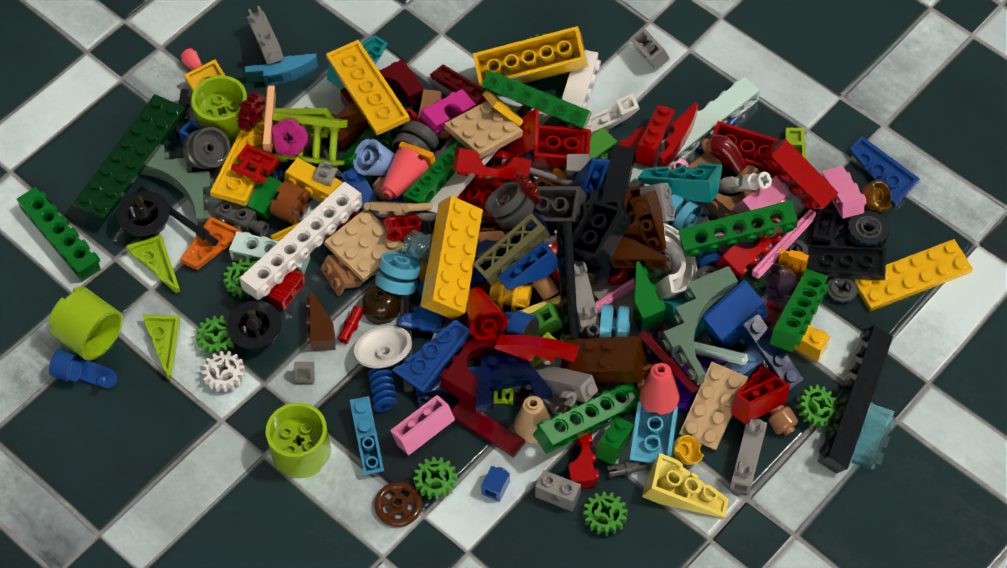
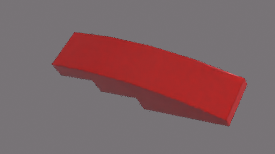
M696 102L671 125V135L665 140L664 151L658 157V167L668 166L685 145L697 117L698 104Z
M499 335L495 349L531 362L534 356L553 362L556 356L574 363L579 346L540 336Z

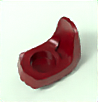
M618 268L619 272L609 279L610 286L626 282L629 277V269Z

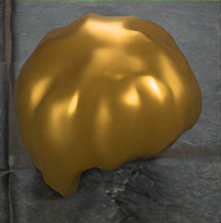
M874 180L863 187L861 194H864L866 198V205H864L866 210L875 211L879 214L887 212L892 208L891 191L889 186L883 181Z

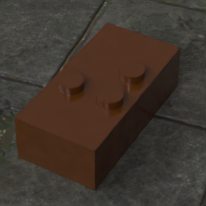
M639 336L566 339V343L579 346L578 354L574 363L562 359L560 368L590 374L593 376L595 384L641 383L647 347Z

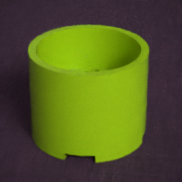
M213 76L199 83L191 97L196 123L204 128L215 127L222 130L230 143L235 142L241 130L237 122L239 119L238 114L242 101L247 100V93L242 83L229 76Z
M79 286L73 288V293L66 299L62 297L53 308L48 319V323L51 324L49 333L83 359L91 361L102 356L114 344L123 326V315L88 288Z
M297 402L280 407L270 416L266 425V438L275 467L283 473L291 475L292 478H307L320 472L331 454L327 425L322 413L312 405Z

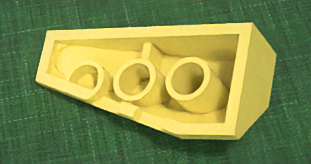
M661 453L657 455L646 478L642 495L643 498L662 505L723 519L726 516L729 501L727 497L714 487L706 485L698 479L697 474L694 472L690 473L685 469L680 461Z

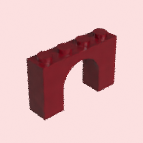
M403 59L379 70L390 88L398 91L410 107L421 102L423 89L425 88ZM345 87L340 90L341 101L346 107L353 101V98ZM366 121L358 125L364 131L368 128L369 123Z
M499 332L496 334V338L487 341L477 340L475 336L471 335L472 338L469 341L466 340L462 345L460 354H455L452 358L451 366L442 371L440 387L480 411L490 398L493 387L472 375L467 367V363L471 359L488 352L503 361V365L508 366L517 356L495 349L498 336L505 334Z

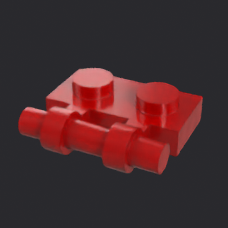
M246 144L237 156V161L241 164H233L231 170L236 172L238 176L250 178L254 183L265 184L267 178L262 176V174L271 175L279 164V158ZM248 167H252V168H254V169H256V170H255L254 172H252V171L248 170L247 168H248Z

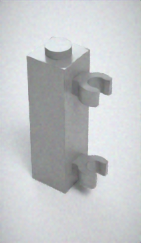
M257 6V13L253 14L248 9L249 16H247V19L267 65L283 60L284 57L264 11L261 10L260 6Z
M574 260L578 335L584 334L589 324H591V327L592 323L600 326V321L587 274L586 263Z
M541 363L528 374L531 383L526 386V389L533 390L529 396L539 397L541 392L567 399L564 406L572 407L576 401L586 403L598 391L593 376L590 374Z
M750 419L746 423L730 490L750 495L767 423L760 419Z

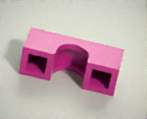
M461 89L456 93H450L444 99L437 100L431 106H425L420 111L421 115L418 122L426 125L435 134H438L445 130L444 124L450 120L447 115L456 118L473 109L476 103Z

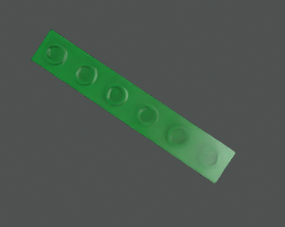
M488 70L481 86L490 92L532 109H538L542 113L581 129H586L592 112L491 70Z
M456 140L403 194V203H429L456 172L452 169L455 147H466ZM413 211L416 213H424V211Z
M34 187L18 197L17 202L20 209L81 282L101 270L98 255L95 252H90L87 242L84 239L82 241L79 239L80 236L76 229L68 226V220L64 215L60 216L58 214L57 207L53 203L50 204L48 202L49 199L43 191L39 192Z
M788 200L678 229L684 256L696 257L702 252H715L721 247H733L744 241L753 242L759 237H772L782 231L784 233L791 232L797 228L798 220L792 201ZM779 218L781 221L779 223H773L771 219ZM760 223L762 224V226L760 228H754L752 224ZM737 227L743 229L741 233H736L733 230ZM721 232L724 234V237L717 238L715 234ZM699 237H703L706 239V241L703 243H698L696 239Z
M809 269L805 270L773 329L771 345L793 352L796 345L800 346L803 335L807 332L808 325L811 324L813 316L816 315L818 307L828 291L829 284H826L827 275Z
M620 383L610 392L605 390L595 399L591 397L580 406L577 404L572 406L564 414L559 412L551 420L547 421L545 419L537 424V429L533 436L545 454H548L613 422L616 416L621 418L636 411L639 392L632 383Z

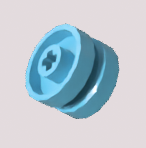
M673 194L671 201L675 209V221L666 222L665 224L677 230L696 225L702 214L703 206L696 201H689V199Z
M383 253L379 261L380 269L376 273V285L384 291L393 294H413L416 291L417 278L420 276L422 268L420 261L404 253Z
M602 304L599 338L612 337V335L615 337L629 336L630 306H619L617 317H613V305Z

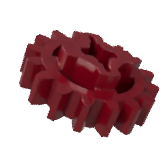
M251 92V95L247 96V100L242 101L238 114L239 119L237 120L240 129L251 132L252 128H255L256 123H260L265 109V97L262 94Z

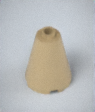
M530 396L526 398L514 420L515 434L534 445L539 444L533 436L537 429V424L545 419L547 421L552 419L539 397Z

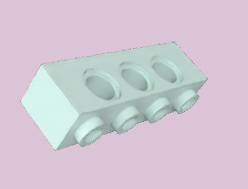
M237 231L229 249L231 260L239 261V259H242L243 262H246L248 258L250 263L259 261L279 241L271 240L265 236L259 237L248 232L242 233ZM310 255L297 265L296 271L302 274L305 273L310 261Z

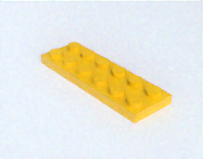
M359 40L326 54L330 65L376 135H380L410 121L408 113Z
M263 111L262 120L260 123H256L255 128H252L251 132L240 130L210 191L211 196L240 205H247L257 183L252 182L248 177L238 176L236 172L231 170V166L233 164H241L237 161V156L246 144L263 151L265 111ZM274 120V126H275L279 121ZM248 167V168H247L248 170H250V171H252V172H254V171L256 170V169H254V168H252V167Z
M955 239L887 264L885 280H853L857 284L860 296L871 312L970 274L973 268Z

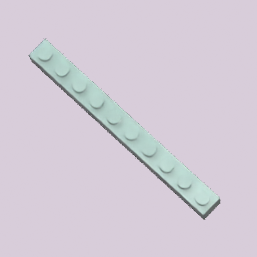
M744 77L740 81L734 82L731 88L723 91L717 99L710 101L703 110L698 111L693 129L685 145L667 167L670 168L680 158L685 159L694 152L704 139H708L713 134L718 121L726 123L733 117L737 118L759 100L760 89ZM671 132L662 141L658 157L664 151L665 140L671 135ZM658 158L653 167H658ZM634 163L629 188L643 185L649 186V184L638 181V176L644 168L651 167Z

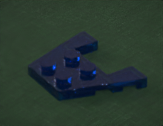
M509 353L482 357L475 410L477 412L494 408L490 393L492 391L530 385L533 396L546 399L552 397V390L528 360Z

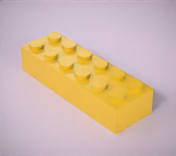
M578 26L473 53L479 86H482L488 70L524 84L589 67L582 35Z
M449 196L439 202L421 298V307L452 320L465 314L483 209L453 196Z

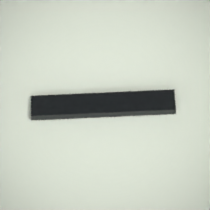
M562 221L556 223L563 339L579 338L572 221Z

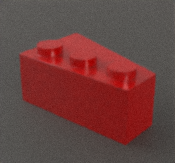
M761 364L758 371L753 373L751 379L735 394L731 414L746 424L750 419L754 420L784 405L790 385Z

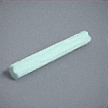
M694 342L695 353L740 365H746L749 360L745 353Z

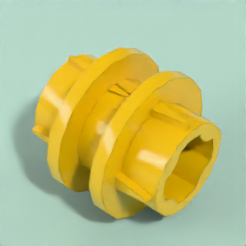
M499 280L491 286L489 297L495 303H498V307L502 311L505 305L511 306V312H516L518 308L524 309L529 307L533 286L524 284L507 290Z

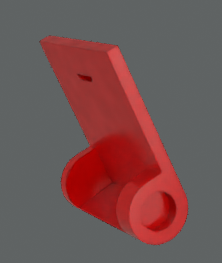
M534 109L521 118L523 123L519 128L523 130V136L498 149L491 157V164L493 166L501 165L502 160L507 159L509 155L522 157L538 147V109Z

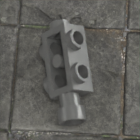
M222 200L215 208L216 219L243 232L249 233L252 230L256 235L262 237L268 231L269 224L262 220L258 221L256 212L248 207Z

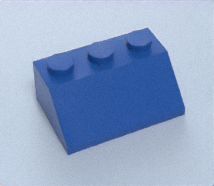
M743 280L702 316L710 339L718 346L729 350L742 338L736 330L739 326L757 314L764 320L768 312L763 300L749 283Z

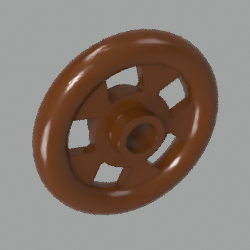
M405 482L387 484L380 489L374 501V509L378 518L383 523L393 527H402L414 522L419 517L423 506L419 491L414 486ZM402 490L410 493L407 498L400 494ZM390 492L395 494L390 499L385 497ZM396 501H401L402 504H401V505H395V502H396ZM409 502L415 503L413 510H408ZM388 505L390 512L385 513L382 507ZM404 513V518L395 519V514Z

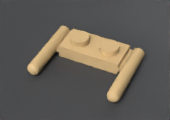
M386 201L364 203L365 210L379 211V214H390V211H394V215H405V212L424 211L433 208L430 202L416 204Z

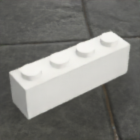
M585 50L589 67L570 72L562 100L587 109L588 103L586 101L591 98V85H595L597 77L595 72L599 71L601 60H598V52Z

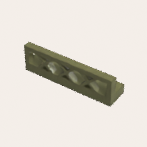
M531 213L476 260L473 265L484 276L486 281L493 286L499 281L497 277L540 243L544 242L550 235L546 228ZM531 221L537 225L532 231H525L526 225ZM521 235V240L517 244H511L512 237ZM506 248V253L503 256H496L497 250ZM485 261H492L491 266L486 271L480 267Z

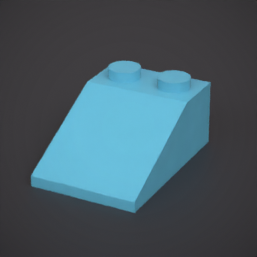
M638 401L630 453L631 461L654 464L659 453L671 457L678 407L668 414L658 415V413L652 411L651 413L647 412L642 407L640 401Z

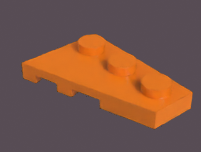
M210 216L203 227L219 240L218 244L213 246L206 240L203 241L196 236L181 257V263L199 270L232 244L237 231L242 233L243 231Z

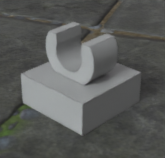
M320 162L313 180L331 186L338 169L332 167L330 162Z
M294 362L295 382H315L314 362Z

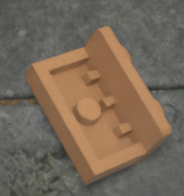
M328 255L321 266L323 274L337 296L341 295L345 288L360 287L363 283L335 255Z

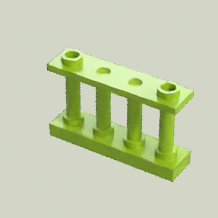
M287 112L273 113V120L280 122L290 118L297 120V123L300 126L303 125L304 128L307 127V124L312 125V128H314L312 156L303 155V151L295 156H285L277 152L271 153L278 157L279 161L288 162V159L296 160L298 157L305 162L324 163L327 161L332 163V167L337 168V165L345 164L344 160H336L338 131H340V128L347 127L348 120ZM323 126L329 127L330 130L329 159L320 157L321 129H323Z

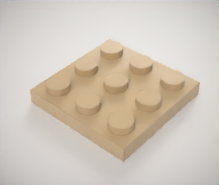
M488 101L444 124V129L467 149L478 151L480 159L523 136V130L492 107Z
M365 209L324 242V245L362 282H365L380 269L379 261L383 253H400L405 249V244L401 240H388L386 238L387 228L369 210Z

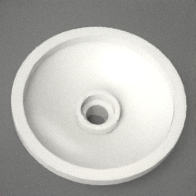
M382 326L372 329L362 335L354 346L355 358L361 365L369 368L379 369L393 366L404 359L411 350V336L405 329L398 326Z

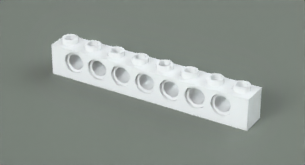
M346 182L342 183L240 277L242 289L258 301L263 296H267L276 284L281 283L289 272L294 271L303 259H307L316 247L321 246L329 235H332L342 223L349 219V216L361 208V193Z

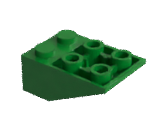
M638 261L636 262L634 276L633 320L640 333H642L643 331H650L662 326L666 306L664 301L658 298L655 284L653 282L650 283L646 267H642Z

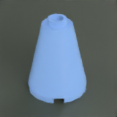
M365 139L355 150L357 156L356 160L353 159L355 170L362 175L386 176L395 154L379 141Z

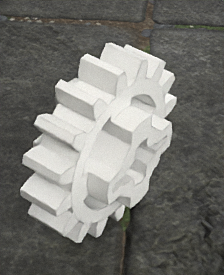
M220 351L219 356L214 353L213 359H206L208 364H203L204 371H202L205 384H209L210 389L215 387L217 392L221 389L227 392L229 387L235 390V384L241 385L240 379L245 378V367L243 366L242 359H238L237 354L232 356L231 352L228 351L224 355L223 351Z

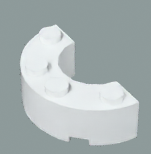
M663 223L666 249L664 251H666L672 261L673 272L655 285L658 298L665 301L674 299L686 291L687 283L694 280L697 272L696 257L684 256L679 231Z

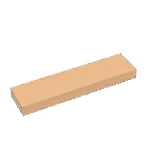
M275 86L267 87L263 151L269 154L272 153L273 113H275L276 103Z

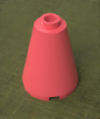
M405 147L396 151L381 187L385 198L389 200L397 199L429 168L424 159L421 161L418 158V153Z
M657 363L651 368L640 390L639 401L647 412L651 413L652 411L658 413V415H665L676 409L680 396L671 368L667 364Z

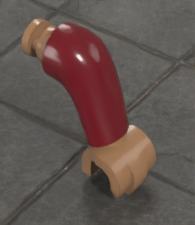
M714 135L711 139L703 140V151L712 152L714 155L723 157L734 173H738L737 176L751 173L760 174L756 167L752 165L747 166L742 153L729 137Z

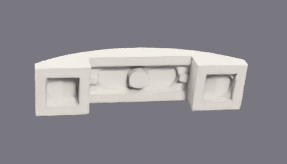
M631 93L616 100V105L592 115L586 129H591V134L602 128L608 130L631 117L640 109L634 94ZM566 122L569 128H579Z

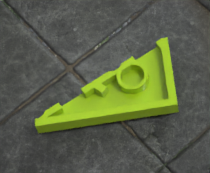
M162 235L127 245L128 252L175 293L180 292Z
M143 314L144 323L167 379H172L181 318L174 315Z

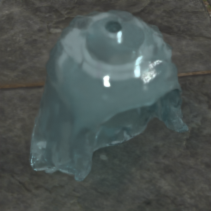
M414 229L410 231L404 239L406 254L413 260L428 263L433 234L424 235V233L417 232Z

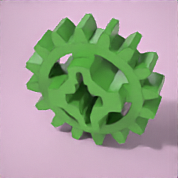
M248 258L246 262L239 259L238 264L234 261L232 262V268L227 266V272L224 273V284L228 292L232 291L233 296L239 294L240 298L243 295L250 298V294L241 287L240 277L257 261L250 263Z
M214 315L213 320L206 318V323L200 322L201 328H196L197 335H195L198 347L202 348L203 353L209 351L210 356H213L214 352H217L219 356L220 351H224L227 354L228 348L234 349V342L227 331L228 319L225 321L224 316L221 315L220 319H217Z
M817 384L813 387L809 386L800 392L801 396L797 398L800 404L796 408L801 409L799 416L803 415L805 417L803 422L809 421L810 427L816 425V428L819 429L822 426L830 425L832 421L831 416L837 404H834L836 397L831 398L830 396L832 392H825L824 386L819 389Z
M432 457V461L429 462L428 459H425L424 465L418 464L419 470L414 471L415 477L413 479L416 484V490H420L421 496L427 494L429 500L432 496L439 500L440 495L447 498L446 492L453 493L452 487L457 486V481L455 480L458 478L457 473H455V466L450 467V461L444 463L443 457L439 461ZM446 474H448V476H449V480H448V481H446V478H445V477H446ZM423 475L425 476V483L422 481Z
M603 491L602 496L595 493V499L589 497V504L584 505L583 518H586L585 524H591L590 531L597 529V535H600L601 531H604L605 536H608L609 531L616 534V528L622 530V523L627 522V517H625L628 514V510L625 509L626 503H620V496L613 498V492L609 496H606L605 491ZM596 506L597 510H594V513H592V510ZM619 513L617 520L614 521V517Z

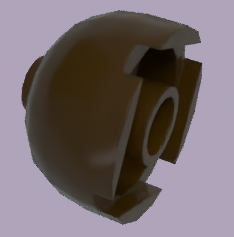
M373 286L363 296L362 310L368 321L374 324H379V322L387 324L398 316L400 301L397 294L384 291L378 286Z

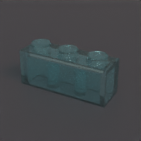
M871 404L851 463L871 470H875L876 464L881 465L885 454L881 450L882 447L887 448L890 436H887L888 430L893 431L896 422L895 419H892L895 411Z

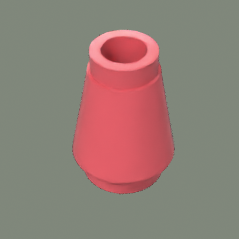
M192 48L185 50L181 54V61L191 71L202 66L197 51H194Z

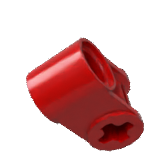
M392 215L384 219L383 223L384 227L387 228L386 238L388 240H416L419 238L421 219L417 215Z

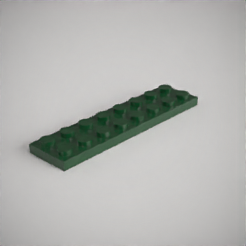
M154 94L74 200V207L106 221L184 116L186 108Z

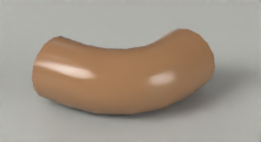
M549 275L527 283L536 289L543 301L560 292Z

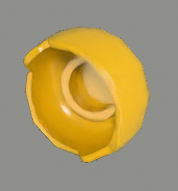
M683 435L675 440L672 448L673 455L683 465L697 464L704 457V454L700 452L701 444L692 436Z

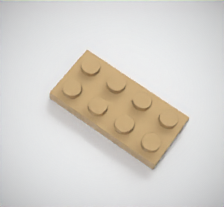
M711 361L704 383L701 384L679 434L681 436H692L700 444L717 450L732 417L731 409L735 394L749 378Z

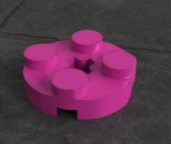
M284 119L272 127V141L278 154L295 156L300 154L304 147L307 146V131L303 125L300 126L297 123V120ZM287 133H289V136L293 137L292 140L289 141L287 139Z

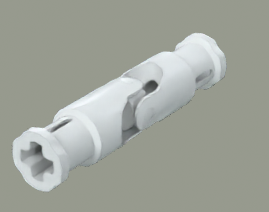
M767 172L725 177L722 180L720 179L718 193L732 194L753 191L759 188L767 189L771 186L772 179Z

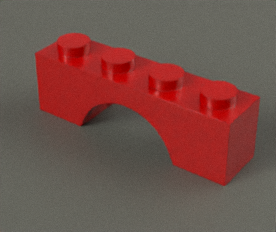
M657 105L638 144L635 163L653 168L658 158L663 138L667 137L671 131L675 114L674 109Z
M455 147L452 169L457 171V175L468 176V173L475 174L476 178L486 179V176H491L495 181L504 182V179H510L511 182L522 184V181L528 182L532 160L509 155L501 165L486 167L481 162L478 151Z
M775 218L771 219L773 223H779ZM758 223L754 228H760L762 224ZM783 231L776 233L772 237L766 238L763 236L757 238L751 249H743L734 245L718 260L716 265L720 269L729 266L735 277L738 276L740 278L748 271L746 268L748 265L752 267L759 260L757 256L760 254L764 256L771 249L769 246L771 243L775 246L783 238L781 236Z
M589 433L574 440L579 446L581 453L568 467L569 480L581 484V490L595 488L596 481L599 480L598 469H594L593 462H596L595 451L590 448V444H593L592 433Z

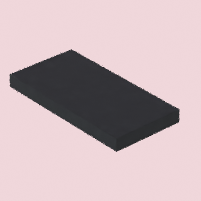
M809 245V270L827 275L828 278L885 280L886 248Z

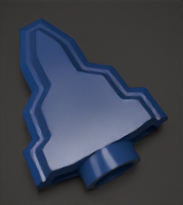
M416 306L413 312L405 313L399 317L398 321L400 326L409 329L418 328L422 332H430L433 335L442 331V324L445 323L446 317L421 306Z

